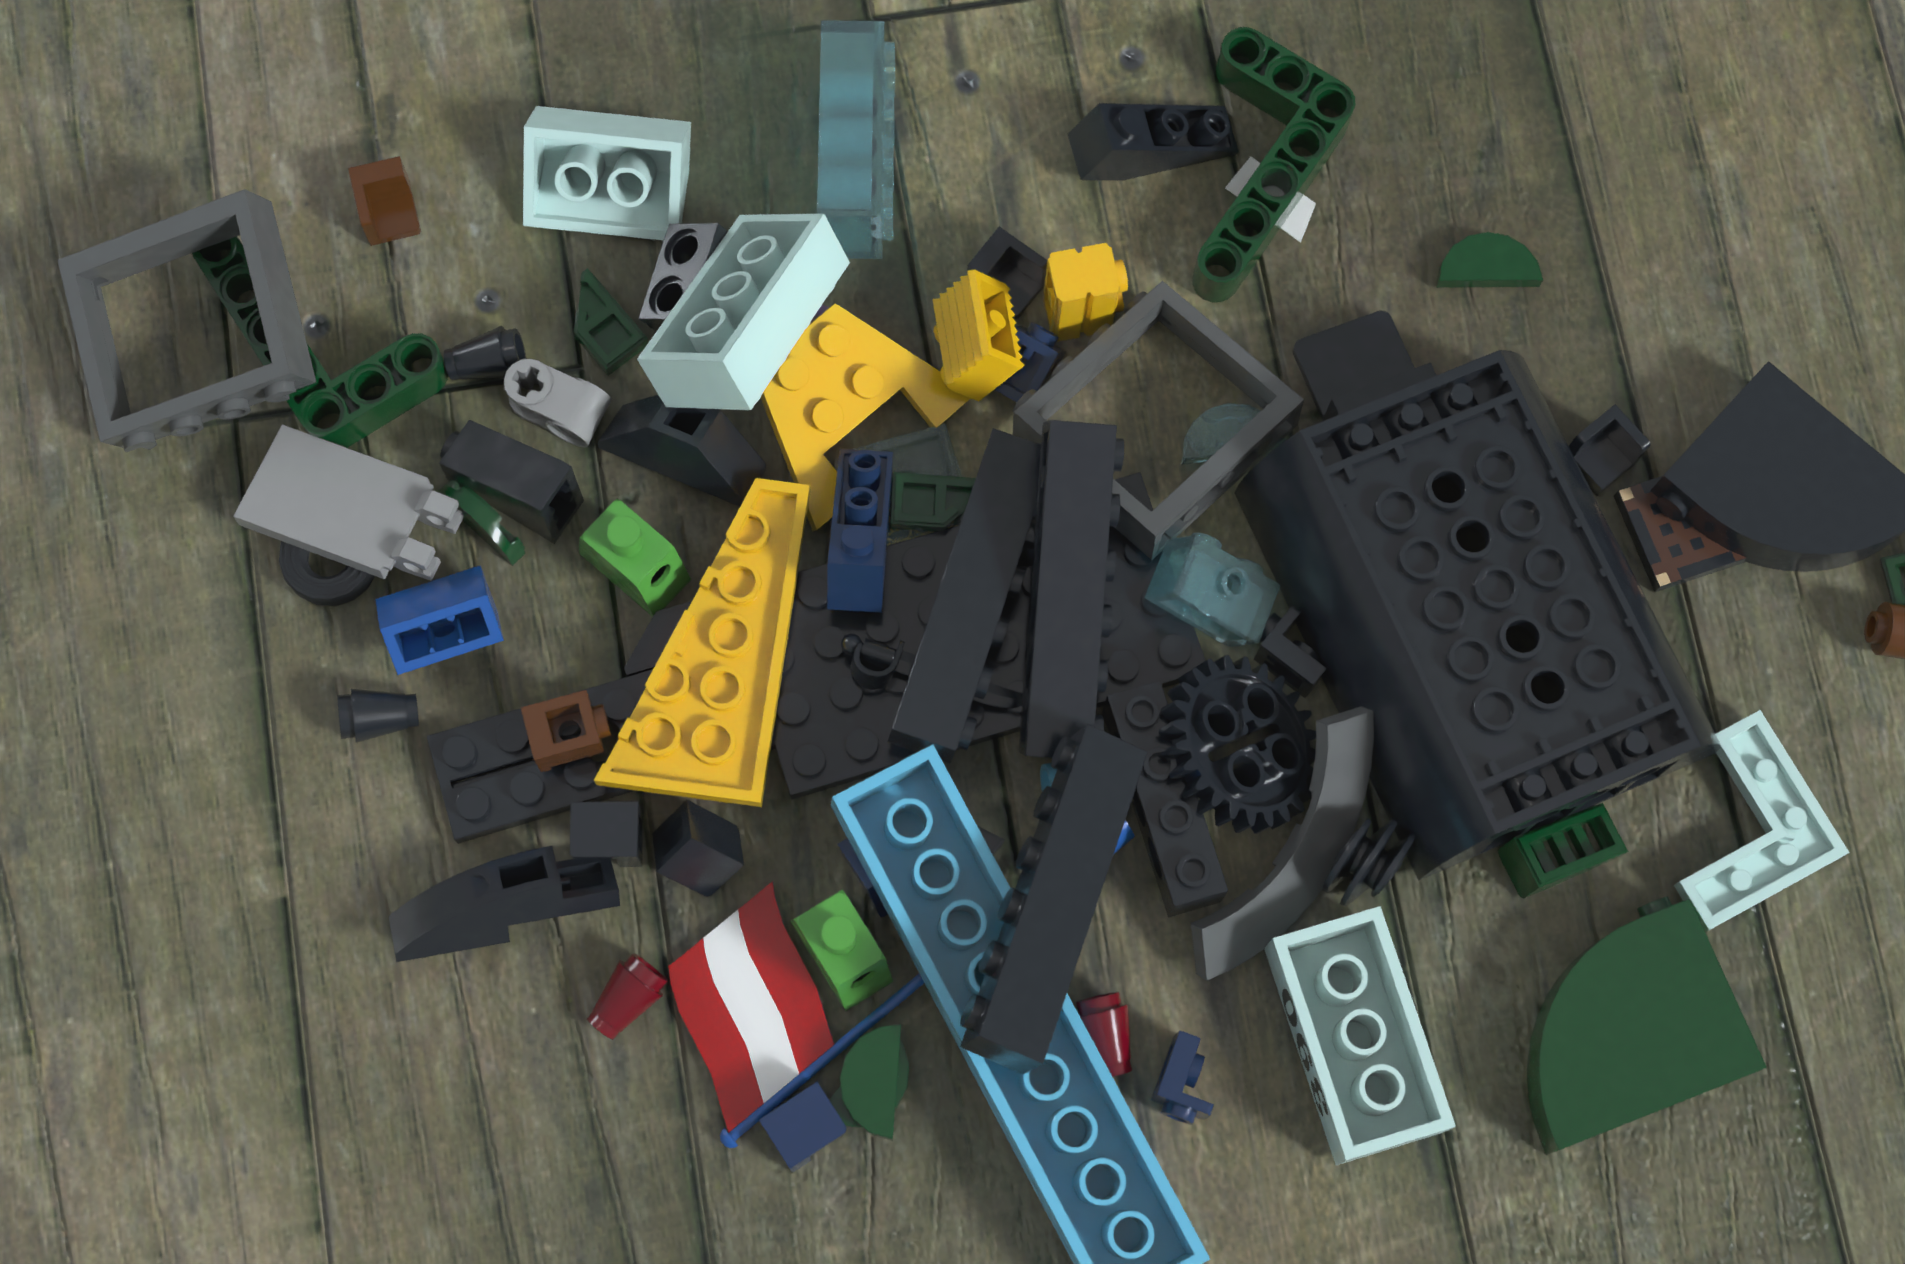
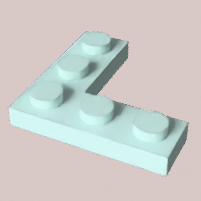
M1761 710L1716 733L1721 744L1716 754L1766 834L1674 885L1683 901L1691 900L1705 932L1850 853Z

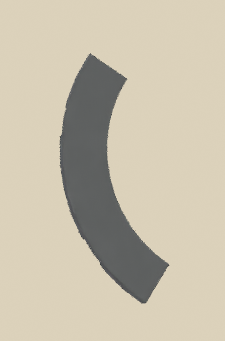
M1360 706L1316 721L1317 743L1315 764L1309 788L1312 799L1302 825L1296 823L1287 842L1272 862L1275 868L1261 884L1253 890L1248 888L1223 908L1191 923L1195 969L1198 976L1205 980L1212 979L1234 969L1265 949L1272 938L1281 936L1297 921L1322 890L1335 863V857L1352 836L1365 799L1371 771L1374 742L1372 710Z

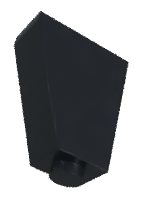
M468 420L461 432H453L441 449V461L439 464L448 481L456 480L460 488L468 486L490 506L554 544L584 502L572 466L472 420Z

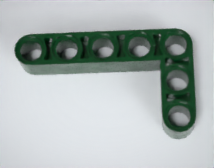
M1238 27L1225 35L1216 66V76L1220 84L1227 90L1285 124L1286 128L1198 254L1192 276L1193 287L1202 299L1209 302H1223L1230 299L1236 293L1343 139L1355 108V96L1345 83L1261 32L1249 27ZM1244 56L1252 63L1240 64L1231 57ZM1286 82L1295 89L1285 91L1278 88L1275 83ZM1329 108L1334 110L1339 116L1327 117L1320 113L1318 109ZM1303 147L1312 155L1301 157L1291 151V148ZM1263 187H1278L1285 195L1280 197L1271 196L1263 190ZM1239 225L1250 226L1258 235L1253 237L1243 236L1235 230V227ZM1220 265L1225 267L1230 275L1216 277L1206 267Z
M236 236L192 253L193 258L262 365L271 364L268 345L263 344L266 337L256 297L245 303H237L241 294L254 290L243 244ZM231 250L229 255L223 260L211 262L213 255L218 251ZM424 334L404 336L332 380L307 344L316 383L297 389L296 392L289 394L290 400H286L307 434L348 448L437 394L444 388L448 380V374L437 343L431 337ZM428 358L432 360L430 366L424 371H408L411 364L418 359ZM374 386L386 387L384 394L378 399H363L368 389ZM330 413L340 415L338 421L332 427L326 429L317 428V424L323 416Z

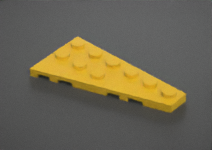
M755 478L725 534L726 539L711 567L708 566L694 599L688 610H685L652 670L645 684L646 688L634 711L618 734L619 739L611 754L598 771L594 779L596 785L762 807L810 498V485Z

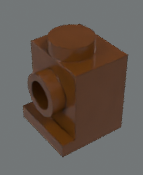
M587 690L521 707L533 759L541 772L552 770L553 766L605 752L601 738L611 736L603 703L593 706ZM574 725L581 729L579 737L565 741L561 739V734L566 727Z

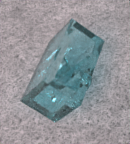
M1196 532L1192 533L1191 536L1167 540L1145 599L1227 647L1259 643L1281 585L1263 575L1264 569L1259 564L1248 559L1235 558L1222 550V543L1210 535Z

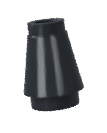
M503 326L458 344L454 348L445 349L443 354L445 368L452 381L458 379L504 378L506 371L512 364L519 360L527 359L524 343L519 331L516 328L505 330Z
M351 688V694L337 695L341 739L355 738V742L358 743L405 730L408 727L419 726L416 694Z

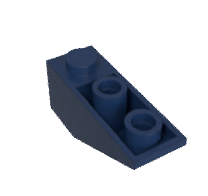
M839 449L827 565V609L882 613L893 452Z

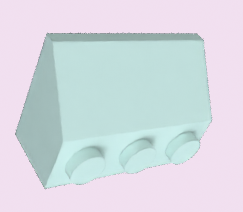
M536 106L524 125L523 226L664 241L669 224H682L689 175L691 122Z

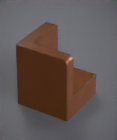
M400 156L348 168L360 223L371 246L420 234L421 228L409 177Z

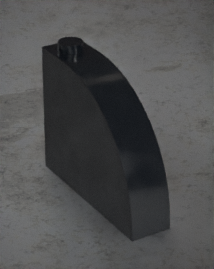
M1769 361L1651 489V492L1658 497L1656 504L1659 510L1666 517L1674 521H1682L1684 519L1708 539L1727 550L1746 557L1745 562L1771 569L1809 572L1847 566L1881 551L1905 532V474Z

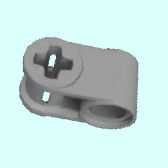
M523 359L515 362L506 371L504 377V386L509 396V404L517 416L579 447L588 446L612 401L611 397L598 386L583 379L571 377L534 359ZM535 384H538L540 392L531 389ZM522 388L526 390H531L528 392L526 397L522 396Z

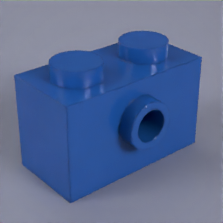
M481 565L375 599L379 628L398 675L504 641L498 612Z

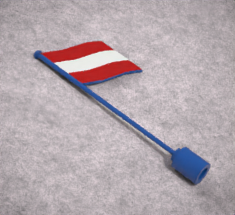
M1126 820L1114 854L1135 837ZM773 881L668 966L670 983L678 1011L713 1079L727 1130L724 1128L720 1134L722 1144L727 1148L739 1146L736 1140L759 1122V1119L771 1112L924 984L920 974H917L834 1044L818 989L784 926L775 896Z

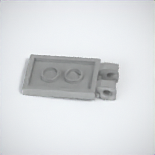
M282 424L233 517L240 526L382 579L386 578L388 572L394 566L404 572L432 581L441 561L438 557L434 556L436 552L434 547L414 540L409 535L417 520L426 525L456 534L464 514L457 509L459 506L457 500L433 491L434 487L430 484L428 477Z

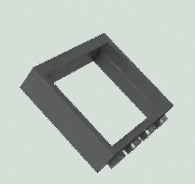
M243 189L57 260L100 442L122 447L125 452L138 448L150 450L157 446L156 440L169 435L187 436L203 430V423L216 418L235 419L245 416L251 412L250 406L263 401L282 402L290 400L289 394L296 392L297 389L316 383L272 201ZM240 235L272 363L131 414L101 287Z
M1161 281L1148 294L1144 291L1137 294L1127 305L1121 318L1112 326L1106 323L1097 329L1090 338L1087 348L1075 358L1068 356L1063 359L1052 372L1050 380L1038 391L1035 389L1027 391L1018 400L1013 409L1012 435L1041 444L1043 422H1046L1158 321L1263 408L1262 411L1152 511L1148 510L1113 479L1112 493L1120 495V515L1118 525L1115 528L1151 560L1298 426L1304 402L1301 396L1164 281Z

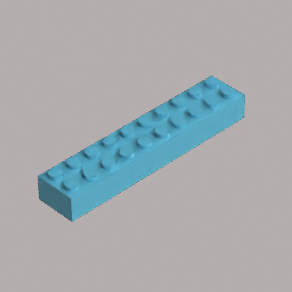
M932 744L833 796L831 801L833 812L1073 1264H1203L1210 1260L1208 1253L1068 994L1066 995L1044 1063L1023 1075L960 1047L966 1028L960 1025L961 1016L970 997L974 993L979 994L985 974L979 972L980 962L990 942L998 940L1003 922L997 918L998 911L1010 886L934 745Z

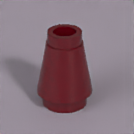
M632 953L626 962L619 960L595 1004L593 1012L587 1018L588 1022L603 1035L614 1040L619 1032H622L663 996L660 990L668 980L650 963L637 954Z
M1119 991L1076 1001L1077 1012L1112 1077L1133 1071L1130 1061L1128 1004H1122Z

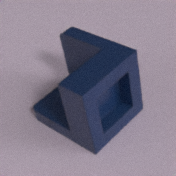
M818 1082L759 1119L792 1173L810 1162V1156L846 1133V1125Z

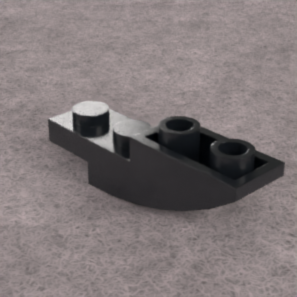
M548 846L492 860L432 886L389 915L396 962L510 942L508 929L510 925L620 906L619 888L611 859H569L556 862L553 847Z

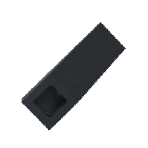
M1099 103L1067 134L1080 180L1123 181L1234 156L1239 152L1225 106Z

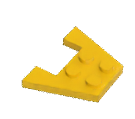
M836 303L814 319L805 329L788 354L785 362L780 366L761 395L762 403L793 482L810 485L807 518L813 531L818 530L833 515L837 471L823 454L897 391L900 390L931 429L940 426L971 399L947 389L939 370Z

